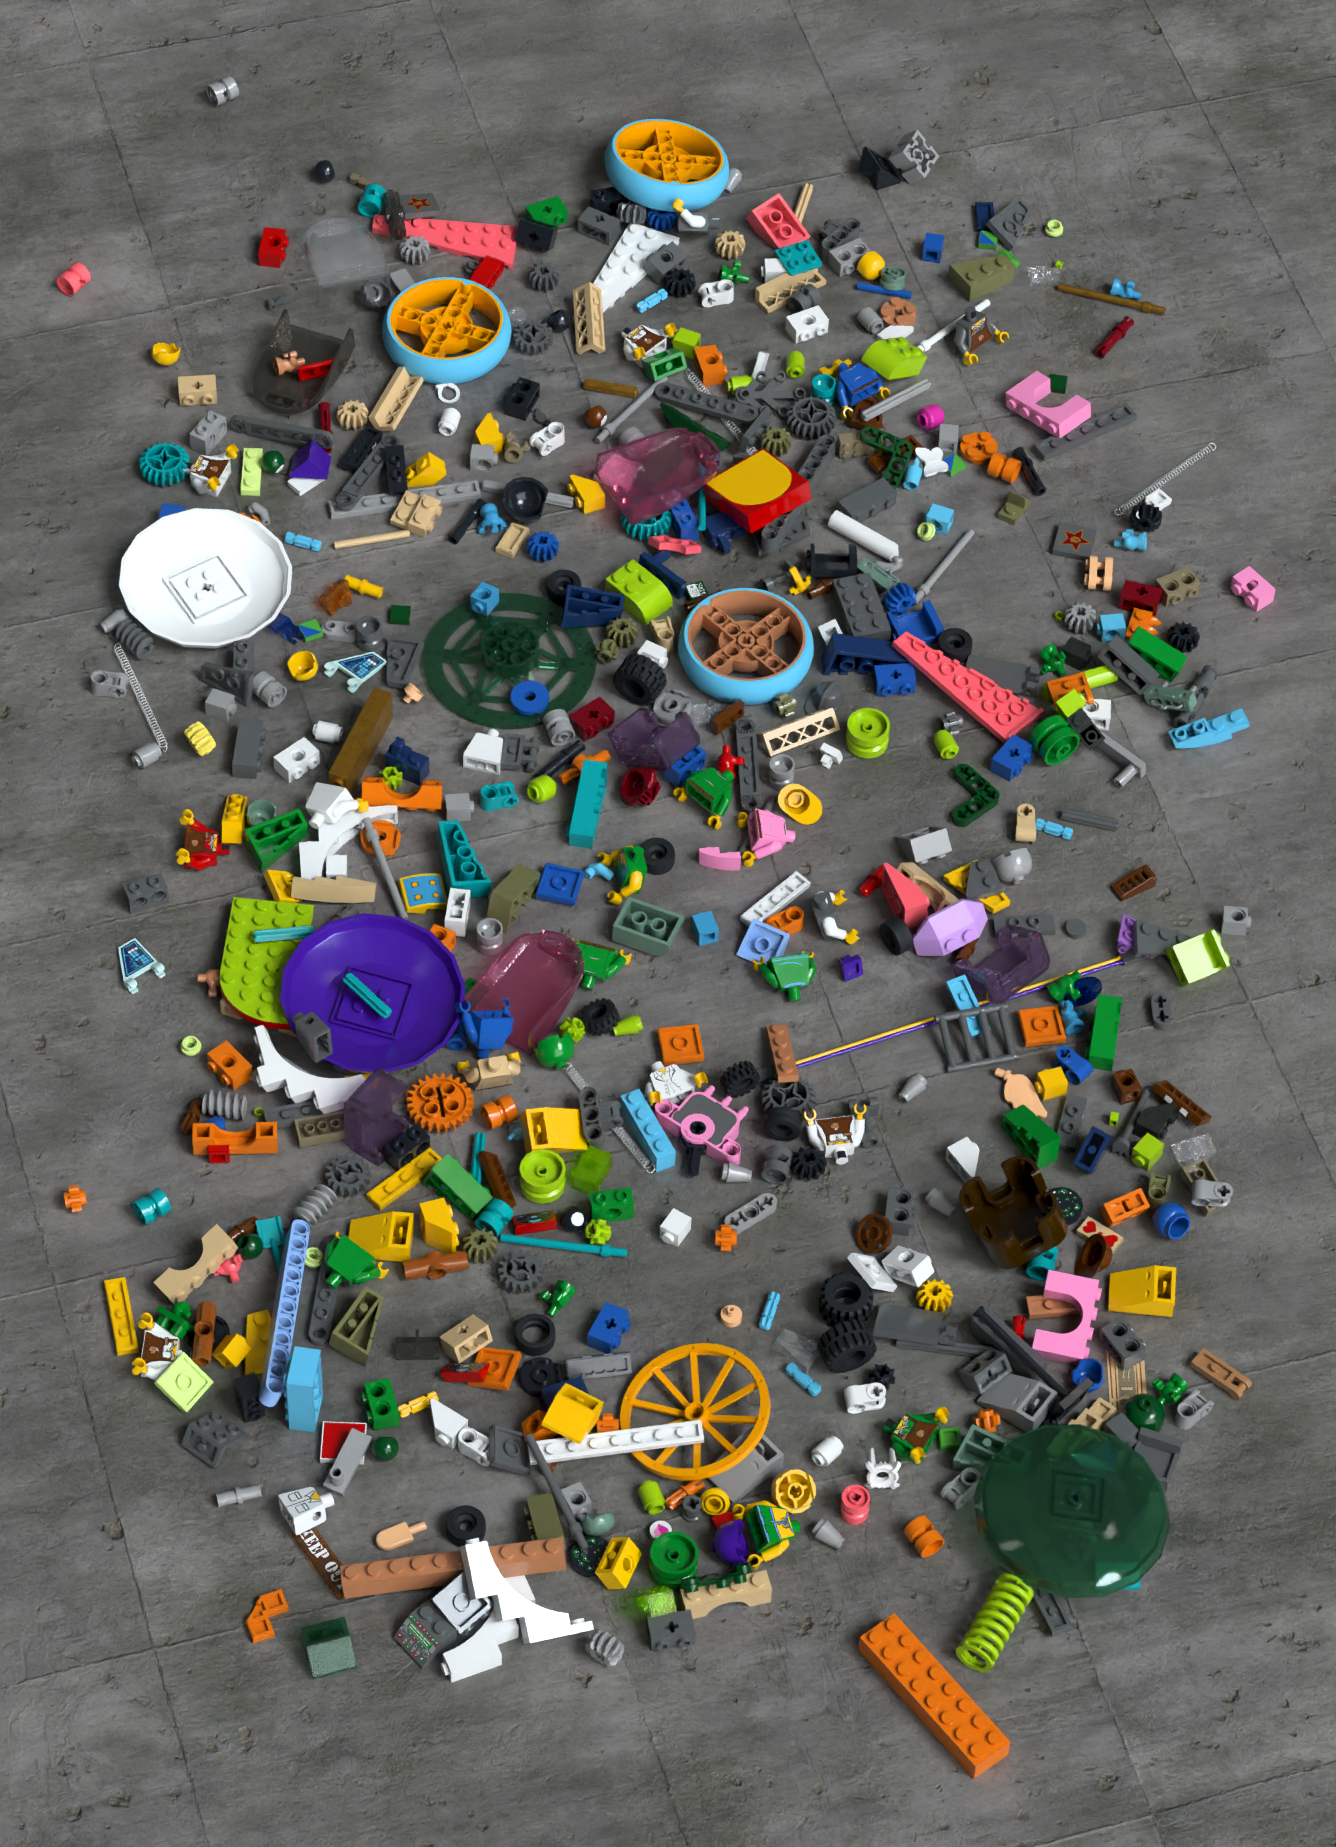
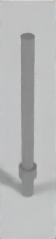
M668 377L655 381L613 422L605 425L602 428V432L595 437V442L600 444L606 437H610L616 431L615 429L655 392L656 386L666 382Z
M969 529L927 581L917 588L916 602L912 605H917L922 597L927 596L932 585L975 534L974 530Z
M369 817L364 818L363 824L367 831L366 837L368 842L372 844L398 914L401 918L408 920L409 917L379 843V834L374 829L371 819Z

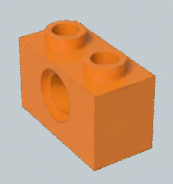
M716 344L694 348L693 361L700 381L703 384L702 386L724 384L727 367L725 364H722V353L717 350Z
M227 1040L207 1053L208 1069L212 1073H216L220 1077L221 1082L225 1086H229L233 1091L251 1080L252 1065Z

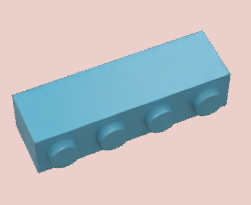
M640 1089L621 1095L620 1111L648 1160L655 1166V1172L657 1173L675 1166L676 1151Z

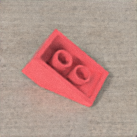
M780 193L753 209L745 218L756 234L775 250L808 240L811 237Z
M887 862L883 863L881 890L894 917L901 918L910 931L917 930L926 917H928L927 908L930 906L928 896L923 894L918 885Z

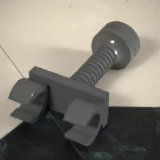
M797 556L786 560L784 569L787 572L772 579L768 576L760 579L761 589L771 592L774 590V585L793 578L789 569L793 566L798 569L801 566L799 564L801 560ZM807 568L801 572L798 571L803 582L806 581L804 577L810 574V570Z
M868 1097V1106H866V1112L863 1114L865 1129L862 1144L865 1148H873L879 1144L877 1133L872 1132L869 1116H878L879 1106L877 1097ZM848 1099L849 1116L854 1115V1118H856L857 1115L854 1113L853 1108L857 1101L856 1099ZM863 1106L856 1107L857 1112L862 1113L864 1111Z

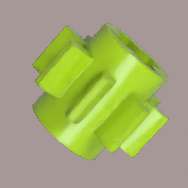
M386 767L383 772H379V777L384 778L391 790L396 791L398 786H402V772H398L396 767Z
M567 1017L562 1022V1025L559 1026L561 1037H565L564 1033H570L576 1043L585 1034V1026L578 1018L571 1020Z
M592 1219L591 1223L586 1226L585 1237L591 1239L590 1244H605L610 1239L611 1226L606 1225V1220Z

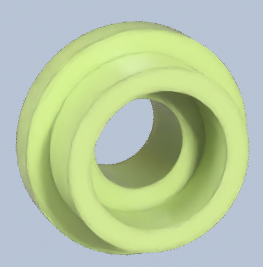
M1051 220L1045 226V232L1053 237L1060 236L1063 233V226L1060 221Z
M923 522L919 525L917 534L920 539L924 541L932 539L935 534L934 524Z
M194 1036L185 1037L180 1045L182 1053L187 1056L198 1054L201 1050V1042Z
M315 1247L308 1248L305 1265L311 1268L319 1267L322 1262V1252Z

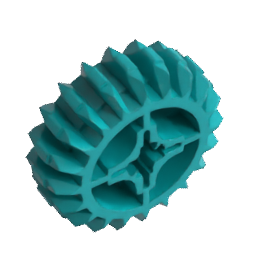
M166 441L164 444L157 442V445L151 444L150 448H145V451L141 453L139 469L144 480H148L149 484L154 482L155 486L158 484H162L163 487L165 484L172 486V483L178 484L179 480H184V477L188 475L183 471V468L187 469L185 463H190L185 449H181L180 444L175 446L173 442L171 444H167Z
M637 496L636 500L631 499L629 503H626L621 512L623 530H626L627 535H632L633 539L638 537L640 541L646 539L648 542L651 536L667 534L671 526L672 515L670 508L666 506L665 502H661L660 498L655 500L653 496L651 498L646 496L640 498Z

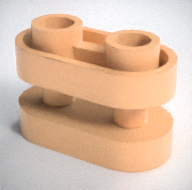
M1090 556V559H1086L1085 571H1088V574H1085L1084 585H1088V589L1095 590L1096 584L1103 585V591H1111L1113 557H1105V562H1098V556ZM1097 570H1104V577H1097Z

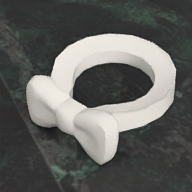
M453 383L435 385V390L438 391V398L442 402L454 403L459 399L460 390ZM449 387L456 392L455 398L452 400L444 399L442 397L443 388Z

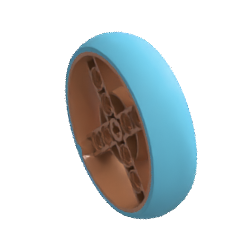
M735 588L715 593L701 601L691 610L681 627L678 639V652L683 669L690 680L709 696L731 704L740 699L745 703L744 705H758L776 700L775 696L781 693L788 694L798 686L810 668L814 644L806 619L789 601L779 595L761 589ZM746 614L764 618L759 622L749 620L735 622L729 616ZM703 628L718 639V651L705 661L698 657L693 648V640ZM788 631L795 638L799 646L797 657L789 665L774 653V641ZM734 670L739 672L757 671L763 677L744 679L727 675Z

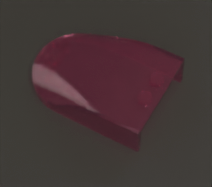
M672 428L598 453L596 476L632 526L668 511L711 481L719 470L720 452L714 441L699 431L698 433L687 431V428Z
M542 930V933L534 934L528 932L517 937L465 995L464 1001H468L471 1006L468 1014L471 1013V1010H503L506 1003L503 1000L500 1002V999L507 998L510 1001V1008L508 1010L511 1011V1017L514 1018V1022L512 1024L513 1032L505 1042L531 1056L534 1053L532 1047L538 1048L537 1043L544 1040L551 1032L583 978L584 959L582 951L572 939L554 931Z

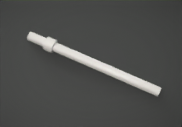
M985 299L975 306V309L981 312L990 305V301ZM965 314L929 339L918 343L917 347L922 350V353L928 351L934 343L955 330L956 322Z

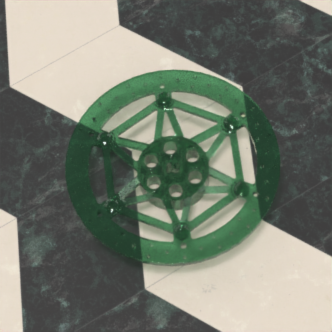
M499 593V603L491 612L505 610L524 611L539 615L540 618L491 616V614L484 616L471 610L470 601H467L447 613L431 631L424 649V673L427 683L436 698L459 717L490 728L524 729L542 725L544 716L552 710L562 709L568 713L581 702L588 693L595 677V646L586 627L561 628L572 640L578 658H569L551 629L553 624L561 626L562 606L533 595ZM473 618L477 619L478 622L454 648L444 649L449 638L459 627ZM481 628L484 629L480 645L460 651ZM544 633H547L561 658L539 648V640ZM481 651L480 657L466 656ZM539 655H542L554 662L539 661ZM442 663H451L469 693L466 698L461 696L451 686L445 676ZM459 663L481 664L484 666L475 689L472 687ZM535 668L560 670L545 686L549 692L568 671L576 672L566 690L550 701L548 707L540 714L536 713L533 716H527L517 711H498L479 706L481 702L512 704L510 697L487 695L505 679H510L515 686L521 683L519 678L528 676L529 681H535L533 673ZM488 673L496 676V678L482 690ZM527 696L525 699L528 701H532L535 698L532 696Z

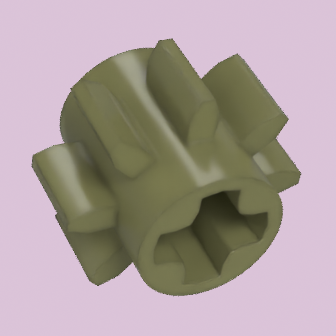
M604 639L602 643L597 642L594 654L597 655L601 662L609 663L611 659H617L619 647H616L615 641Z
M781 693L775 696L777 701L773 702V709L778 716L782 715V717L787 718L795 714L793 709L797 708V703L792 695Z

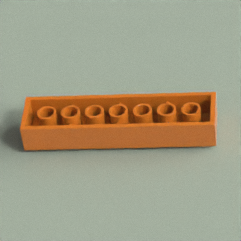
M895 1613L860 1636L858 1647L860 1653L973 1779L1008 1755L1010 1748L1008 1738Z

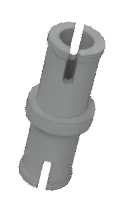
M258 1483L243 1488L238 1486L235 1487V1490L216 1493L218 1505L221 1507L237 1502L243 1504V1501L261 1498L262 1494Z

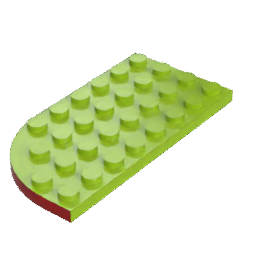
M233 897L220 970V989L227 1005L243 1019L268 1028L291 1030L280 1001L283 970L300 941L304 938L256 943L253 933L255 930L310 926L313 920L314 905Z

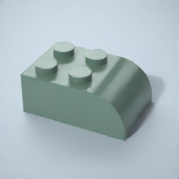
M628 897L613 924L612 941L651 955H664L670 949L684 922L685 916Z

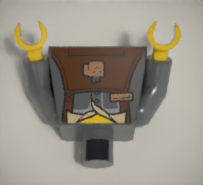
M973 306L965 308V316L956 322V334L954 337L956 348L960 351L961 355L964 354L963 363L967 366L978 362V357L970 353L993 338V333L997 343H1004L1001 336L1004 339H1009L1007 332H1000L998 330L999 327L987 314L977 311Z

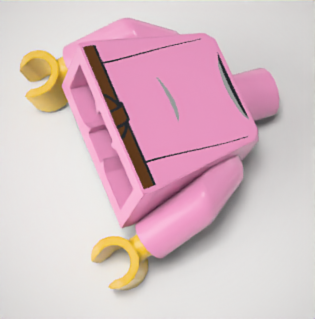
M754 809L749 815L745 812L738 814V827L745 828L748 826L751 850L755 852L745 851L743 853L742 860H745V867L752 866L754 859L757 858L759 860L776 853L783 848L786 842L793 843L795 840V832L786 830L785 819L774 815L766 809Z

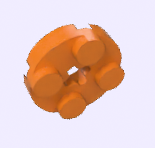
M986 431L966 434L962 437L960 443L961 457L965 461L967 459L972 461L974 465L988 464L998 449L997 442Z
M386 820L373 821L374 829L384 839L379 840L384 855L388 857L393 856L401 843L399 829L397 830L393 823ZM364 827L360 835L361 845L367 855L376 856L372 844L368 842L366 837L367 831Z

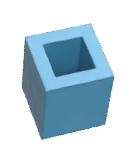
M700 912L692 915L691 928L698 945L702 946L718 942L719 928L712 912Z

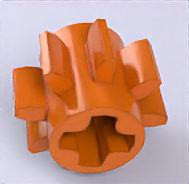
M78 1185L68 1186L69 1192L63 1193L65 1207H71L72 1212L82 1211V1205H87L85 1189L79 1190Z
M721 1225V1230H715V1246H720L721 1251H731V1246L737 1245V1230H731V1225Z
M992 1408L978 1410V1417H973L974 1425L989 1432L997 1431L996 1425L1001 1424L1000 1415L994 1413Z
M613 1413L602 1414V1419H598L597 1433L619 1430V1419H613Z

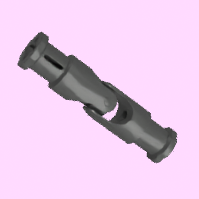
M1210 665L1203 667L1201 676L1193 684L1198 689L1195 693L1197 704L1192 712L1179 710V715L1173 720L1175 728L1189 724L1195 718L1212 688L1213 680L1219 675L1216 668Z

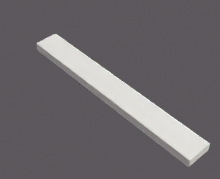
M701 1420L588 1434L581 1444L571 1441L566 1437L536 1442L546 1462L551 1463L704 1443ZM528 1446L530 1465H536L537 1462Z

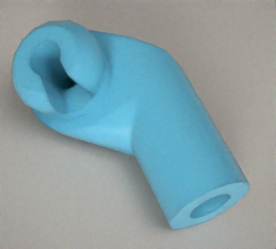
M602 863L589 864L584 870L587 878L601 875L608 881L615 874Z

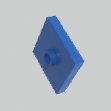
M545 863L536 891V898L575 906L585 871Z

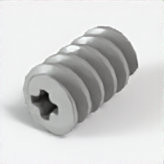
M211 1089L209 1094L205 1093L202 1114L205 1115L209 1110L211 1116H214L217 1112V1115L221 1117L225 1113L228 1119L232 1115L235 1120L242 1116L244 1121L247 1111L246 1094L240 1100L238 1093H235L234 1097L230 1098V1092L227 1091L225 1097H222L221 1090H219L217 1095H214V1091Z
M317 1184L308 1193V1196H305L303 1201L298 1204V1207L292 1210L294 1219L307 1222L311 1230L312 1225H316L317 1219L323 1217L322 1213L326 1214L328 1212L327 1208L333 1206L332 1202H337L336 1194L329 1187Z

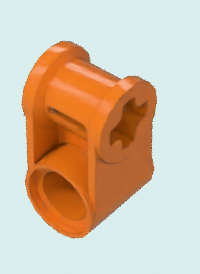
M792 906L780 913L769 916L764 923L792 935L802 930L804 913L801 908Z

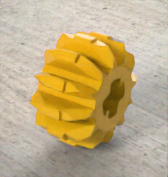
M935 1277L932 1279V1282L926 1279L924 1284L918 1287V1293L916 1294L919 1308L925 1307V1310L944 1312L945 1308L950 1307L953 1298L950 1284L944 1285L943 1279L940 1282H936Z

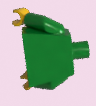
M338 1231L335 1237L326 1245L325 1261L327 1270L331 1275L325 1282L333 1289L341 1281L351 1287L354 1284L359 1285L375 1278L383 1279L389 1269H381L383 1266L382 1262H379L375 1267L376 1260L372 1255L350 1240L348 1236L343 1234L340 1238V1232Z

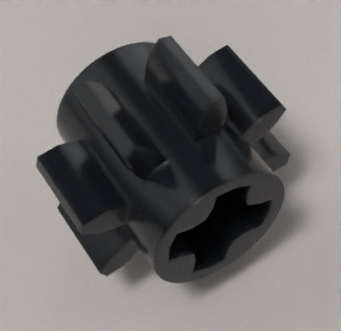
M886 1363L884 1365L875 1364V1371H869L870 1384L881 1383L885 1386L886 1390H889L890 1384H895L894 1369H890Z

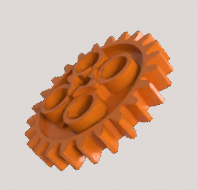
M433 1073V1078L430 1079L429 1076L425 1075V1081L418 1079V1085L413 1084L412 1090L408 1091L407 1112H409L410 1119L414 1118V1124L420 1123L422 1129L427 1126L428 1132H431L433 1128L436 1129L437 1134H439L440 1129H443L445 1133L448 1132V1128L456 1131V1125L463 1127V1121L468 1122L469 1116H472L474 1095L471 1094V1088H467L466 1082L460 1084V1077L453 1080L452 1074L445 1078L444 1073L440 1077ZM436 1089H439L440 1091L441 1104L443 1106V1113L445 1117L441 1116L440 1104L437 1097Z

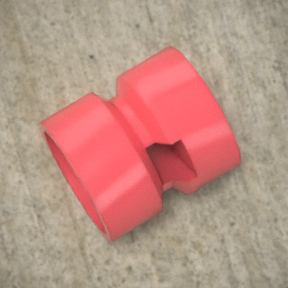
M75 262L67 271H64L56 278V283L65 295L73 296L91 280V275L84 265Z
M851 1485L844 1489L841 1497L840 1516L846 1523L858 1525L867 1519L870 1504L868 1490L860 1485Z

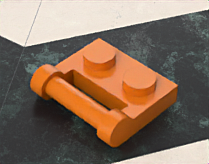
M1085 672L1047 681L1053 705L1073 689L1081 694L1085 693V703L1088 705L1094 704V698Z

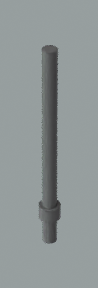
M533 1434L527 1435L525 1437L527 1444L569 1526L568 1531L571 1537L575 1538L581 1551L588 1549L589 1546L582 1534L583 1529L580 1523L576 1522Z

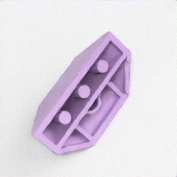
M960 899L926 917L916 934L912 936L917 956H945L979 938L988 920L983 903Z

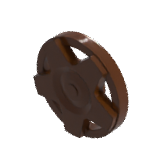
M876 1213L865 1216L859 1222L856 1230V1239L860 1248L873 1254L884 1251L892 1242L893 1230L891 1222L885 1216ZM875 1217H878L882 1220L880 1222H877ZM866 1223L867 1228L862 1230L864 1224ZM862 1240L867 1241V1247L863 1244Z

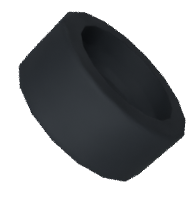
M537 1313L527 1314L516 1323L515 1343L521 1352L530 1356H540L549 1352L554 1346L556 1331L554 1323L550 1318ZM529 1327H540L547 1331L548 1336L542 1342L532 1343L525 1340L522 1334Z

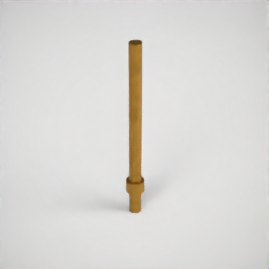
M1061 283L1058 285L1059 291L1142 309V312L1165 314L1166 307L1153 305L1152 302L1135 301Z

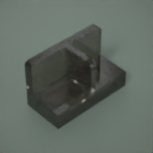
M419 1329L416 1330V1337H396V1360H439V1337H419Z

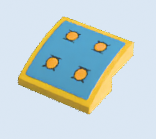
M417 874L399 878L398 883L406 913L425 914L427 909H447L448 900L441 874Z

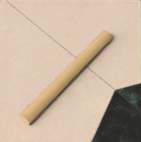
M408 529L335 541L334 548L340 549L410 537V531Z

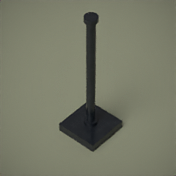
M980 1306L973 1315L976 1318L979 1317L1051 1389L1057 1392L1061 1402L1057 1405L1049 1419L1050 1423L1052 1419L1059 1422L1083 1400L1093 1382L1087 1377L1072 1392H1066L984 1311L985 1308Z

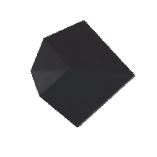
M866 146L863 148L858 173L869 178L876 190L901 182V179L886 157Z

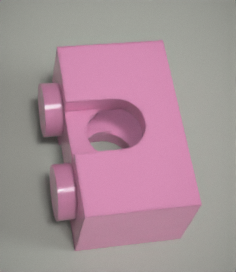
M1250 566L1232 577L1230 588L1232 592L1239 597L1242 596L1245 603L1256 612L1273 602L1275 588Z

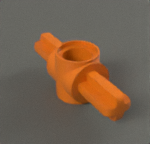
M602 750L594 756H586L585 754L577 756L572 762L571 769L559 775L561 784H568L576 778L580 779L584 759L606 762L611 758L609 752Z

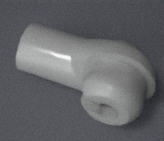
M894 556L893 561L890 563L877 561L885 569L890 567L893 570L892 573L903 566V558L900 556Z

